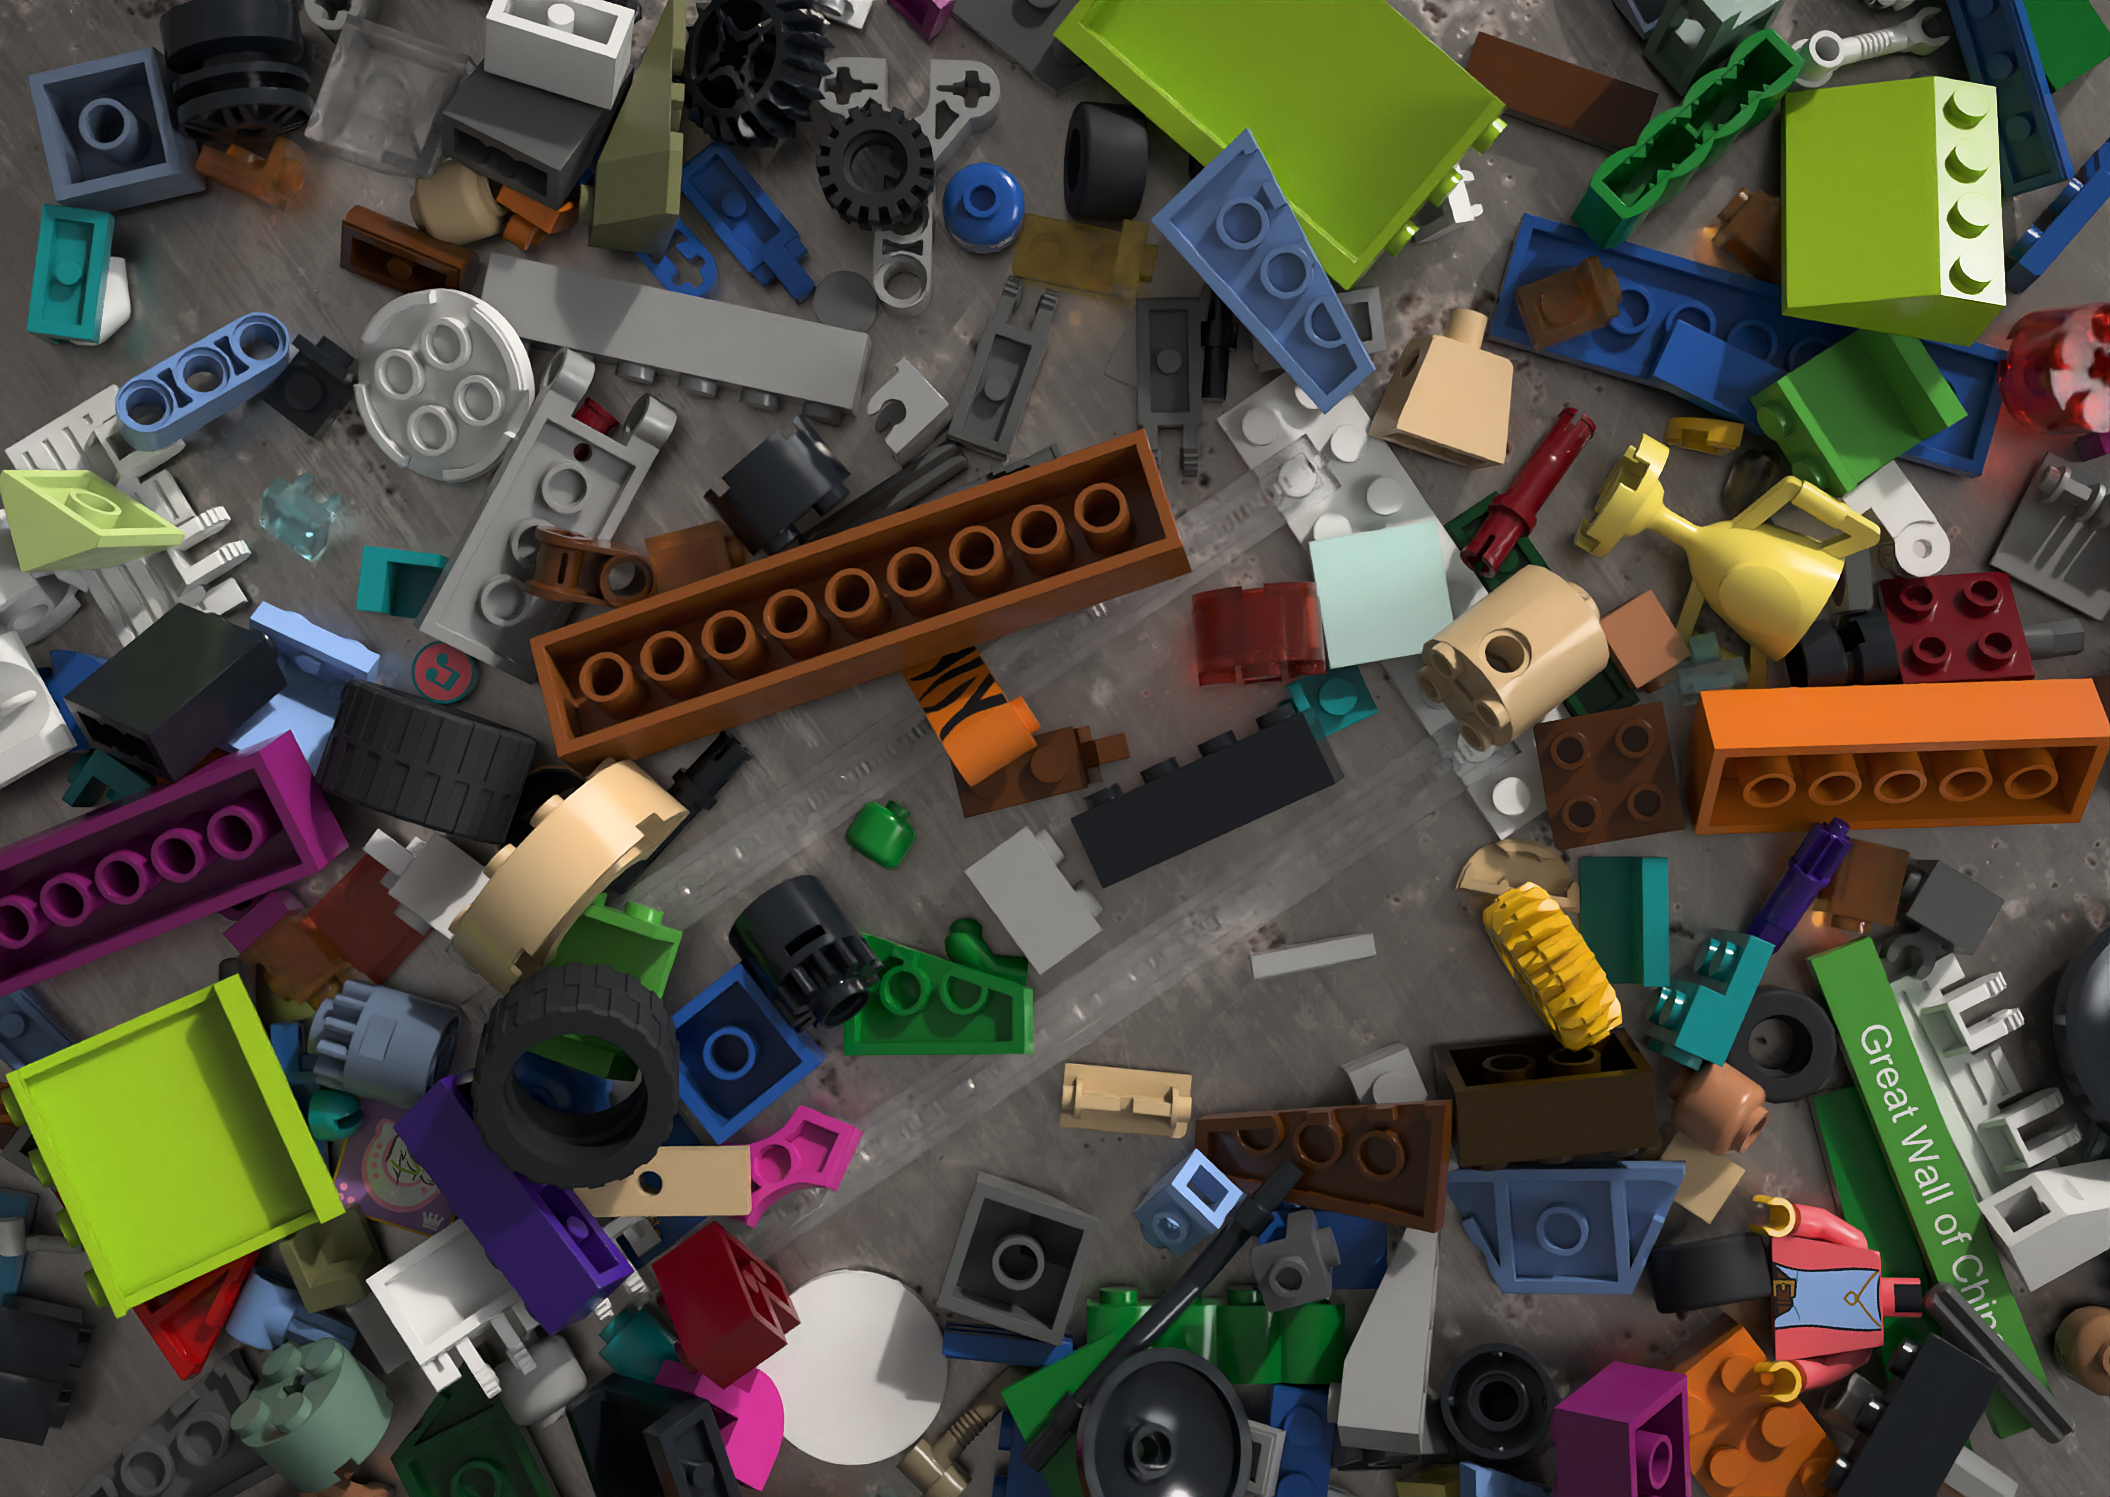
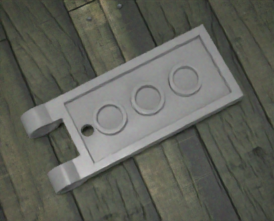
M566 347L561 348L548 364L541 379L539 394L414 623V626L419 631L530 685L533 684L538 674L529 639L564 627L576 603L558 602L536 597L524 591L525 580L533 578L540 541L535 538L536 527H556L610 541L656 455L670 436L677 419V410L649 393L643 394L630 410L623 426V437L620 442L571 417L575 407L586 393L592 381L595 364ZM580 443H586L589 447V454L583 460L575 459L573 454L574 448Z

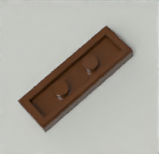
M1481 31L1476 36L1465 70L1506 104L1508 108L1503 113L1613 152H1618L1634 145L1645 126L1649 123L1659 95L1656 92Z

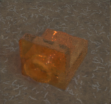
M282 136L277 137L267 161L252 152L232 144L229 145L226 154L204 145L194 169L215 184L283 212L288 199L297 197L305 183L307 165L304 162L307 154L293 141Z
M1597 255L1583 259L1576 267L1519 287L1513 292L1535 353L1608 326L1619 316L1617 305L1622 303L1620 285L1613 270L1610 267L1603 269Z

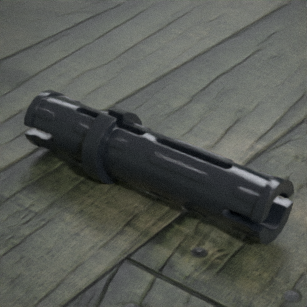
M727 730L721 731L719 736L687 770L680 767L672 776L675 783L667 792L690 812L689 815L647 860H640L627 868L608 887L621 896L625 895L628 888L702 809L710 811L716 805L718 800L715 795L747 761L754 757L746 747L742 748L740 746L742 743Z

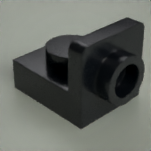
M298 334L291 344L299 349V352L262 400L310 437L319 441L354 396L353 385L358 384L359 377L348 369L355 358L329 338L323 335L318 343L315 344L301 334Z

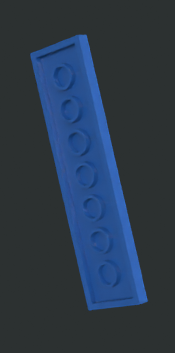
M1524 213L1519 221L1486 339L1662 389L1646 380L1671 325L1678 319L1788 373L1859 328L1782 315V286L1626 241L1612 248L1601 249L1581 228ZM1920 339L1968 415L1949 428L1921 441L1898 457L1972 479L1982 475L2016 353L1974 342L1970 347Z

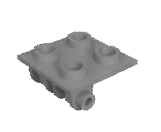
M2046 452L1989 565L2006 572L2009 576L2098 622L2104 623L2110 612V483L2050 452Z

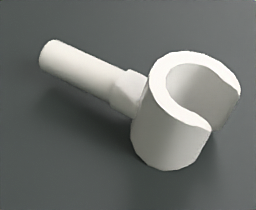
M23 1216L0 1218V1255L12 1257L37 1251L80 1254L82 1245L72 1249L65 1237L38 1234L26 1236Z

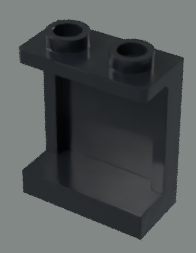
M611 1373L566 1405L565 1413L596 1497H742L709 1400L617 1373Z

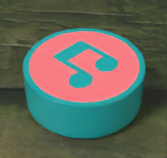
M439 640L427 644L417 653L412 664L411 675L415 688L424 698L435 703L449 705L465 700L474 692L479 681L480 671L475 657Z

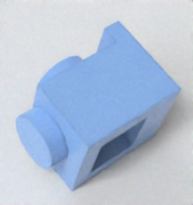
M1196 1148L1151 1187L1132 1215L1140 1221L1141 1233L1150 1245L1158 1249L1168 1248L1179 1259L1208 1234L1213 1235L1219 1230L1229 1215V1211L1237 1203L1243 1192ZM1189 1180L1212 1201L1208 1206L1186 1186Z

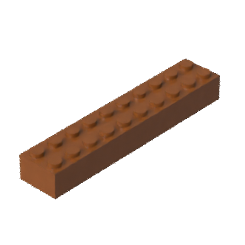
M1143 428L530 638L529 642L557 756L580 775L587 777L609 757H612L617 762L626 759L634 761L1191 573L1192 569L1153 451Z

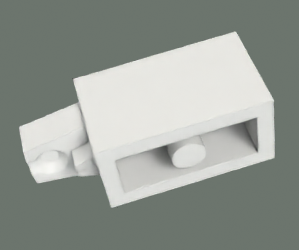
M377 829L362 848V850L389 869L380 883L389 889L388 894L400 902L393 913L422 935H425L432 926L453 942L454 935L448 930L450 924L466 906L476 899L490 880L483 874L485 869L483 865L437 831L427 843H424L415 836L405 849L383 831ZM451 943L445 950V952L449 954L452 958H454L456 961H458L460 964L465 966L467 969L477 974V972L453 950Z

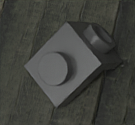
M1313 1207L1288 1214L1286 1238L1252 1247L1249 1253V1260L1267 1311L1276 1312L1331 1297L1332 1267L1341 1264L1340 1256L1330 1226L1319 1228Z

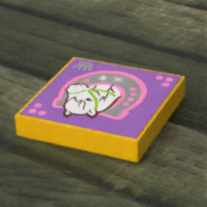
M358 1096L361 1101L359 1109L364 1112V1120L359 1131L345 1139L333 1177V1182L343 1204L356 1202L361 1206L366 1218L426 1237H432L458 1220V1217L449 1209L445 1196L426 1171L413 1161L408 1153L407 1146L393 1129V1126L408 1110Z

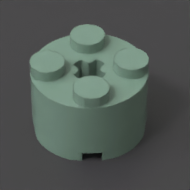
M322 1337L315 1342H306L297 1348L291 1343H285L276 1348L263 1364L262 1373L264 1377L256 1385L248 1400L242 1403L232 1415L230 1427L239 1435L241 1441L296 1490L304 1493H313L327 1489L341 1479L333 1472L344 1465L350 1458L359 1466L371 1454L390 1423L393 1414V1402L386 1397V1392H389L387 1386L337 1339Z

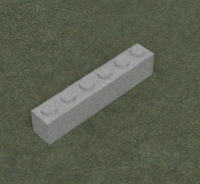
M491 252L481 300L496 309L513 327L528 357L530 348L554 352L555 355L561 348L566 347L591 362L595 361L617 366L616 376L635 382L652 384L654 375L678 379L677 389L699 396L715 397L716 388L741 393L740 403L759 409L777 411L778 402L802 406L803 417L819 422L839 424L841 415L857 418L872 349V342L866 333Z

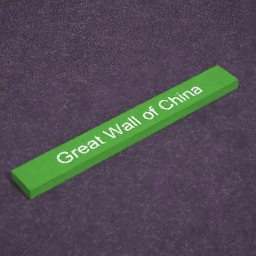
M1863 935L1805 958L1826 1014L1835 1029L1836 1039L1934 1285L1945 1281L1954 1286L2052 1394L1872 938ZM1996 1389L1984 1410L1993 1434L2002 1440L2033 1428L2006 1397Z

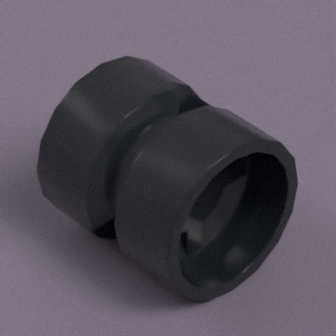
M1880 609L1839 616L1835 627L1825 619L1816 620L1797 645L1783 657L1790 687L1897 685L1899 660L1895 637L1889 621Z

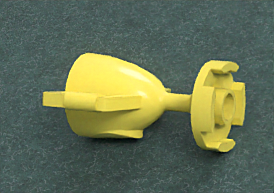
M1641 433L1636 442L1637 447L1635 448L1632 445L1627 447L1597 492V495L1600 497L1594 508V511L1599 514L1592 523L1582 519L1575 534L1573 544L1598 559H1602L1611 551L1621 537L1637 536L1642 531L1650 529L1681 546L1687 553L1689 568L1693 578L1675 629L1692 654L1689 657L1746 689H1767L1768 658L1772 661H1779L1797 645L1829 599L1844 567L1846 556L1879 543L1880 527L1851 510L1850 506L1806 480L1802 481L1795 476L1784 477L1733 520H1723L1703 527L1694 525L1666 508L1663 504L1664 490L1658 478L1667 461L1669 448L1650 436ZM1790 501V503L1832 528H1838L1845 533L1821 542L1806 534L1765 521ZM1704 599L1742 639L1750 644V664L1694 630Z

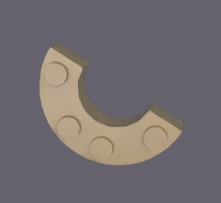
M612 757L607 758L591 773L585 784L567 799L563 800L558 795L548 799L537 810L530 821V825L535 829L517 848L512 844H508L489 861L483 874L490 880L476 899L455 917L448 928L454 935L452 942L453 950L501 995L505 996L509 992L510 987L521 978L526 979L534 975L536 970L547 967L557 956V948L563 937L591 902L627 868L640 860H647L690 812L634 761L626 759L617 762Z

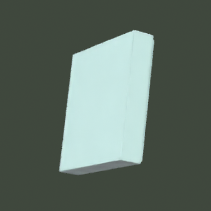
M1436 520L1307 543L1329 670L1422 654L1423 644L1453 622Z

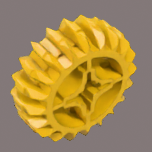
M1528 881L1516 889L1512 887L1496 897L1495 902L1483 910L1485 931L1491 938V944L1498 952L1500 960L1521 990L1523 997L1532 1006L1535 1014L1540 1017L1547 1030L1551 1031L1556 1040L1562 1043L1565 1048L1575 1052L1588 1045H1595L1608 1037L1611 1030L1622 1024L1621 1004L1615 996V990L1606 978L1607 974L1602 970L1595 959V954L1590 951L1582 935L1575 929L1569 917L1562 912L1556 900L1550 898L1546 890Z

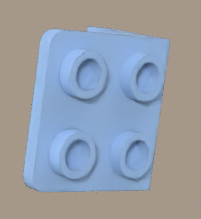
M262 601L250 617L249 630L257 629L263 632L274 643L279 653L277 662L288 685L217 747L229 753H234L291 729L315 777L348 681L360 679L376 684L380 655L368 650L356 640L339 637L311 624L307 619L295 612L283 611Z

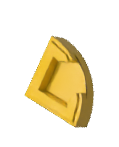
M1674 417L1667 419L1663 441L1667 442V445L1722 457L1740 447L1745 425L1709 418Z

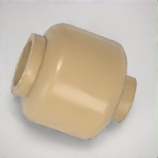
M453 159L423 169L416 179L415 195L410 199L411 215L420 230L428 232L436 239L459 246L497 234L504 224L505 215L509 213L510 209L495 201L503 184Z

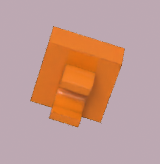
M503 185L495 200L515 212L509 220L502 237L522 250H527L530 244L539 247L547 233L552 234L572 229L577 221L578 203L569 197L555 211Z

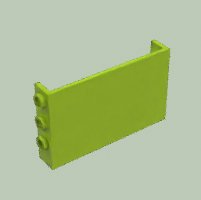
M1079 0L1053 33L1059 41L1204 167L1216 158L1246 128H1249L1324 271L1347 291L1356 286L1385 251L1393 258L1402 251L1420 229L1411 221L1428 200L1436 207H1439L1463 179V176L1455 170L1456 167L1472 149L1482 156L1508 126L1499 118L1508 108L1506 104L1486 89L1385 0Z

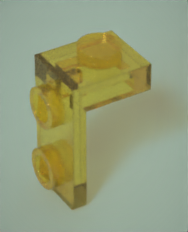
M1027 213L1018 236L1012 274L1025 280L1135 302L1138 283L1151 284L1159 245L1147 243L1150 226L1147 223L1124 219L1122 232Z

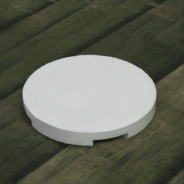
M444 288L428 289L409 293L389 302L373 316L361 335V340L364 342L359 357L358 384L353 385L357 408L369 435L379 449L401 469L407 467L425 477L445 481V483L468 481L498 469L535 401V384L531 363L519 336L496 309L483 300L462 291Z
M849 1269L836 1270L814 1277L800 1285L789 1294V1297L792 1300L801 1324L785 1334L788 1345L757 1366V1369H760L771 1378L781 1396L784 1409L783 1436L798 1449L810 1456L842 1465L870 1464L882 1461L905 1450L930 1426L939 1411L947 1387L949 1358H945V1355H942L944 1332L933 1310L917 1292L898 1279L894 1280L873 1272L849 1271Z

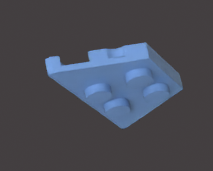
M1686 1160L1568 1161L1562 1164L1508 1162V1165L1500 1170L1478 1171L1470 1166L1460 1167L1459 1162H1457L1459 1168L1448 1173L1446 1191L1463 1217L1460 1224L1472 1244L1478 1247L1486 1256L1487 1268L1503 1294L1632 1295L1687 1168Z

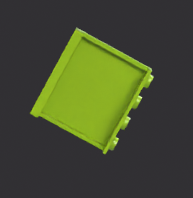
M239 973L5 1075L10 1087L0 1091L6 1110L16 1127L28 1124L38 1148L28 1152L33 1169L44 1188L55 1184L65 1205V1209L56 1212L60 1228L72 1249L83 1245L93 1269L83 1273L91 1296L99 1309L110 1305L116 1319L127 1315L129 1309L313 1223L320 1221L323 1224L346 1213L341 1197Z

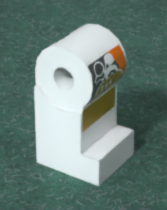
M1894 460L1858 482V487L1837 498L1850 506L1851 510L1880 527V541L1877 543L1878 559L1883 569L1891 576L1904 579L1927 577L1939 572L1947 563L1950 555V542L1945 531Z

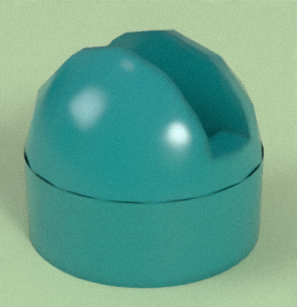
M336 1089L317 1090L311 1098L308 1110L309 1127L314 1138L318 1141H336L349 1138L359 1131L364 1120V1112L359 1109L361 1106L360 1099L356 1095Z

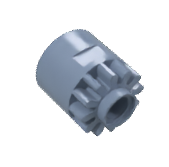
M355 978L352 981L346 980L341 995L336 994L334 1000L330 998L324 999L311 1025L307 1051L309 1054L319 1057L313 1069V1074H317L315 1083L409 1111L441 1078L449 1075L460 1037L462 1024L461 1009Z

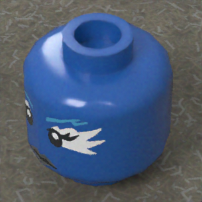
M986 162L970 164L956 172L946 184L941 201L945 227L956 243L968 251L980 254L998 252L1013 243L1022 230L1025 218L1023 190L1011 173L1001 166Z

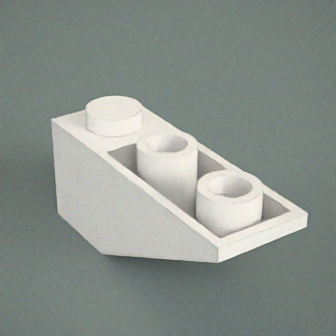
M2110 1158L2033 1172L1977 1204L1998 1249L2030 1292L2110 1249Z

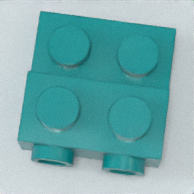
M1718 929L1715 938H1706L1697 953L1693 966V971L1699 974L1696 982L1692 983L1670 976V987H1657L1653 992L1645 1011V1020L1650 1022L1646 1035L1652 1037L1647 1049L1697 1071L1703 1059L1723 1067L1775 945L1750 934Z

